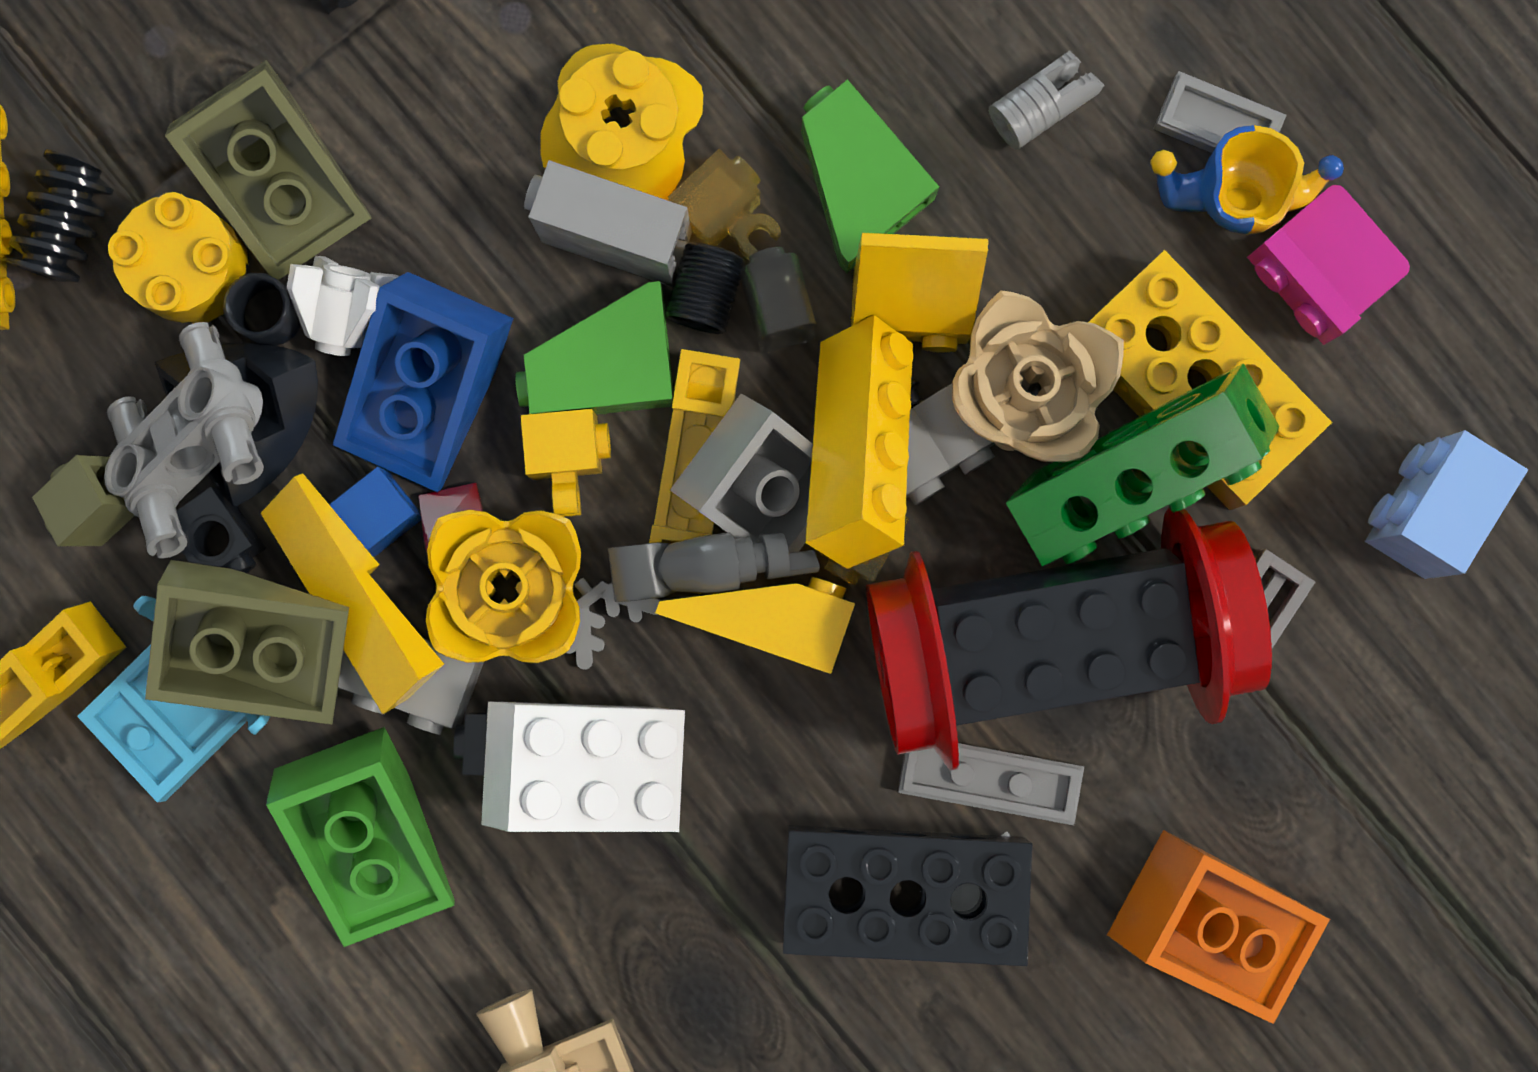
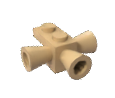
M532 989L506 997L476 1013L480 1022L507 1061L501 1065L497 1072H634L613 1019L543 1047Z

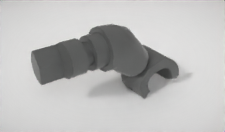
M731 532L703 535L672 544L656 542L608 548L615 602L660 598L675 592L712 594L735 591L739 589L740 583L755 581L757 573H763L766 579L817 573L820 568L815 550L789 553L787 541L782 532L760 535L758 543H753L749 536L734 538Z

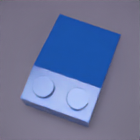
M410 272L381 286L376 298V310L372 313L333 446L435 492H439L448 477L495 375L514 318Z

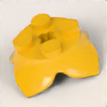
M598 44L580 49L573 54L561 69L557 81V99L545 117L541 130V159L543 167L546 169L548 160L668 200L675 191L683 174L685 164L683 138L685 134L697 126L703 113L702 86L694 76L676 63L662 58L645 57L624 46ZM621 107L623 110H633V113L628 114L631 124L624 128H620L616 121L606 124L605 119L611 117L610 111L612 109Z
M475 510L450 513L437 519L427 548L428 566L437 585L436 593L428 604L426 614L428 635L434 650L446 657L466 663L485 662L498 656H509L524 663H540L557 658L568 652L575 641L580 624V607L573 595V584L580 569L581 550L571 521L558 514L545 511L525 512L511 521H501L487 512ZM501 574L506 580L511 575L520 579V582L515 587L519 596L511 603H508L505 598L500 604L490 599L496 592L491 582Z

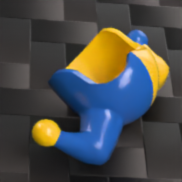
M1256 125L1237 127L1224 134L1208 159L1205 168L1200 171L1188 174L1177 173L1174 170L1177 166L1175 156L1172 152L1166 150L1156 152L1150 162L1154 173L1157 174L1159 194L1166 208L1174 211L1207 212L1219 226L1230 232L1245 235L1264 232L1278 224L1287 212L1305 208L1316 199L1329 180L1339 178L1344 170L1343 162L1340 158L1329 155L1319 161L1317 170L1307 175H1302L1304 161L1295 144L1287 136L1272 128Z

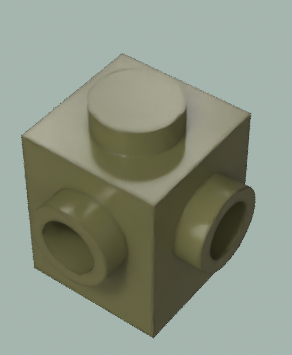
M76 455L68 463L55 469L50 476L51 480L32 497L45 521L46 529L52 535L57 546H102L135 516L127 509L124 498L113 495L105 486L104 474L109 457Z

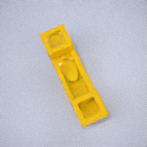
M681 349L672 403L671 425L654 525H652L649 543L672 544L713 534L714 522L670 491V489L734 404L741 360L739 358Z

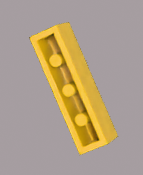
M875 315L820 342L805 543L846 569L904 546L913 343Z

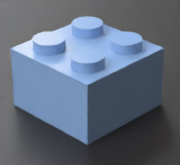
M1466 430L1443 438L1438 437L1434 441L1425 443L1424 446L1417 444L1408 453L1399 468V474L1404 476L1394 495L1386 494L1373 509L1368 523L1374 527L1365 542L1424 579L1465 574L1528 469Z

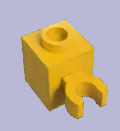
M593 409L521 415L526 475L532 480L552 478L554 514L563 517L581 516L578 476L602 474L601 459L611 458L608 423L598 424L597 415Z

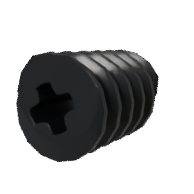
M45 149L43 157L56 170H37L34 178L48 192L28 193L26 201L40 213L20 214L17 222L31 236H12L9 245L23 257L22 259L3 258V261L57 282H79L80 276L66 265L67 261H87L89 255L75 243L76 238H96L97 233L83 221L84 217H104L106 211L92 200L93 194L112 195L114 189L100 178L102 173L100 169L69 155Z

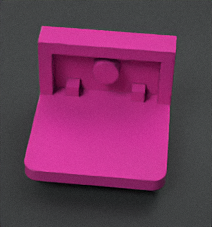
M1332 185L1247 257L1255 266V271L1260 280L1270 290L1278 293L1294 311V316L1301 327L1311 336L1318 338L1323 345L1341 336L1361 319L1359 315L1404 278L1410 269L1408 260L1345 188L1340 185Z

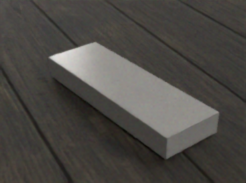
M958 743L959 766L957 770L950 771L934 748L904 753L898 793L1069 825L1075 824L1084 766Z

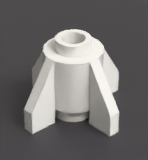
M315 256L313 266L290 265L287 290L305 336L316 341L315 349L327 354L348 356L350 355L351 348H361L371 315L376 310V298L379 288L399 276L374 272L369 274L359 269L341 266L327 257Z

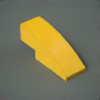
M91 601L62 610L25 646L10 650L0 660V749L76 692L126 648Z

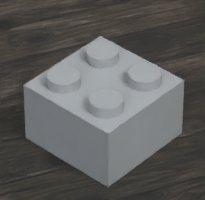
M740 394L670 491L724 531L731 532L734 538L749 536L753 543H758L760 535L782 532L785 535L789 553L799 552L806 541L813 443L774 412L747 396Z

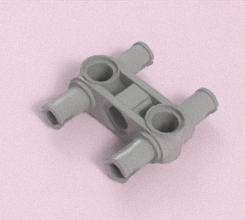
M197 322L188 325L180 333L179 342L184 349L190 372L148 416L144 401L140 399L137 402L135 397L118 399L110 404L107 409L108 419L112 423L118 445L106 464L104 474L105 486L113 495L123 497L129 512L139 517L146 540L147 552L151 556L157 553L158 558H168L177 555L187 546V538L182 530L176 506L219 462L222 466V474L225 481L230 482L233 480V483L237 485L254 481L262 474L264 468L251 435L262 413V393L257 386L244 382L237 366L226 360L219 340L218 330L214 325L209 328L207 322Z

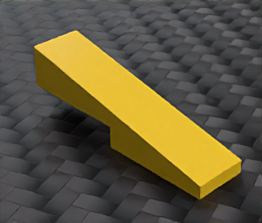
M302 473L293 477L261 512V515L309 594L349 607L343 650L382 714H385L409 699L444 663L370 576L380 564L306 476Z

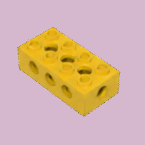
M1165 250L1088 322L1096 324L1124 340L1121 374L1113 390L1139 417L1192 390L1187 379L1189 369L1203 374L1208 382L1243 363L1245 364L1276 419L1279 429L1269 446L1271 451L1263 459L1259 460L1262 466L1259 471L1233 485H1227L1224 478L1207 486L1229 510L1247 505L1332 423ZM1146 328H1155L1164 334L1167 340L1166 351L1155 350L1149 345L1145 335Z

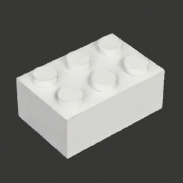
M488 702L481 825L507 832H679L685 710L637 706Z

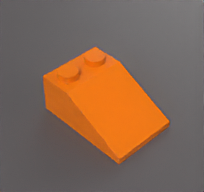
M1163 830L1107 936L1146 964L1274 1024L1330 919L1204 850Z

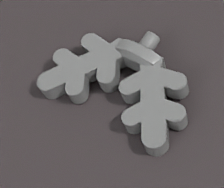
M584 578L580 579L574 584L582 594V597L577 600L580 607V624L575 641L566 653L571 654L576 651L577 666L580 669L586 670L593 663L592 650L599 652L604 649V640L591 634V626L600 629L605 624V618L590 611L589 607L599 598L605 599L607 614L611 617H616L620 613L619 604L627 606L629 618L633 622H639L642 619V611L657 615L655 612L661 600L653 598L615 602L612 582L608 584L602 581L594 588H591Z

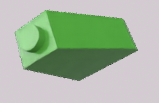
M848 79L835 90L830 85L825 86L809 99L803 107L806 114L802 117L801 129L839 266L846 274L855 266L862 233L895 234L935 200L939 190V185Z
M660 281L644 284L524 354L525 371L516 372V390L519 406H529L530 414L593 409L596 415L672 407L674 391L664 295Z

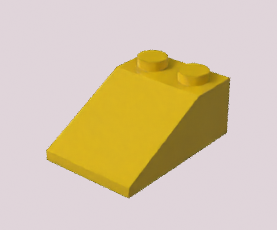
M862 233L854 266L851 326L875 315L895 331L903 334L907 340L922 342V350L930 352L957 351V343L967 344L974 327L988 253V239Z
M811 577L808 587L795 583L659 601L655 613L831 674L855 603L843 599L846 588Z

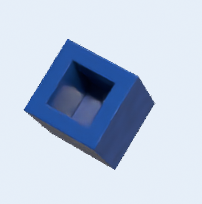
M376 467L329 504L373 557L377 556L421 521L420 510L390 472L380 467Z

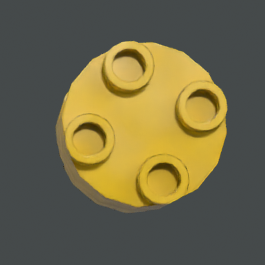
M169 192L160 197H154L135 207L119 225L117 232L113 234L108 244V253L113 260L114 273L124 292L140 305L162 318L181 323L210 322L225 314L223 310L224 296L229 286L240 276L245 275L246 264H248L247 249L236 230L202 202L187 198L176 192Z

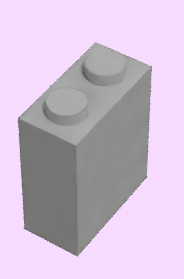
M548 160L543 177L536 174L533 176L525 197L524 209L530 211L528 218L542 243L653 281H660L662 284L673 287L678 268H680L679 263L682 262L683 250H685V245L689 243L692 234L687 207Z

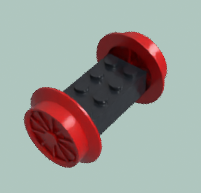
M1167 508L1162 524L1161 549L936 589H931L927 571L919 551L910 552L903 578L866 585L869 621L878 676L896 754L934 748L950 771L957 770L959 766L956 727L958 725L1187 685L1195 706L1204 720L1209 724L1221 723L1226 716L1230 696L1264 690L1270 681L1272 642L1269 615L1261 577L1249 542L1241 528L1234 521L1197 526L1185 508L1177 512H1172L1170 508Z

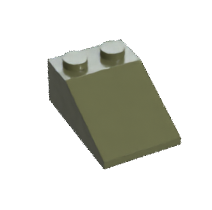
M267 60L169 124L165 137L269 276L277 280L289 273L291 264L302 265L371 219L370 213L305 113Z
M171 560L157 586L145 700L332 725L349 607L235 569Z

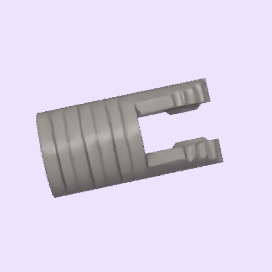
M1068 51L990 105L988 111L1001 137L1012 148L1018 150L1098 95L1105 85L1090 72L1089 74L1085 73L1084 76H1080L1078 80L1072 81L1058 91L1057 89L1074 77L1081 63L1071 51Z

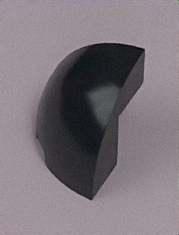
M266 344L221 345L226 360L237 366L244 382L259 388L263 399L262 413L258 423L251 432L258 456L264 465L262 474L254 481L237 485L233 483V480L230 482L225 481L220 462L207 474L233 507L249 500L270 485L293 460L309 431L317 403V369L315 360L298 351ZM185 352L155 361L160 381L166 396H168L190 372Z

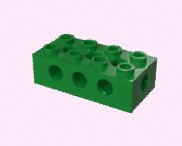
M1243 363L1099 437L1090 451L1080 460L1050 462L1035 470L1006 502V505L1042 566L1062 557L1065 564H1070L1097 548L1095 540L1112 532H1115L1118 539L1129 536L1151 521L1148 516L1149 514L1167 505L1172 512H1177L1194 504L1205 496L1204 487L1224 478L1227 485H1233L1250 477L1262 468L1259 460L1263 459L1271 451L1269 446L1279 429V425Z

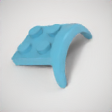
M141 596L135 601L134 609L140 615L154 621L156 599L149 596ZM150 644L77 717L156 802H163L178 790L247 721V729L253 735H256L267 724L270 716L145 700Z

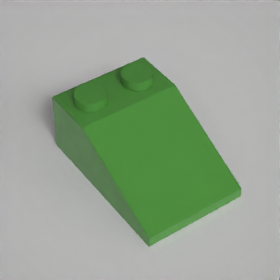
M385 727L274 769L266 806L343 947L454 906V896L410 776Z

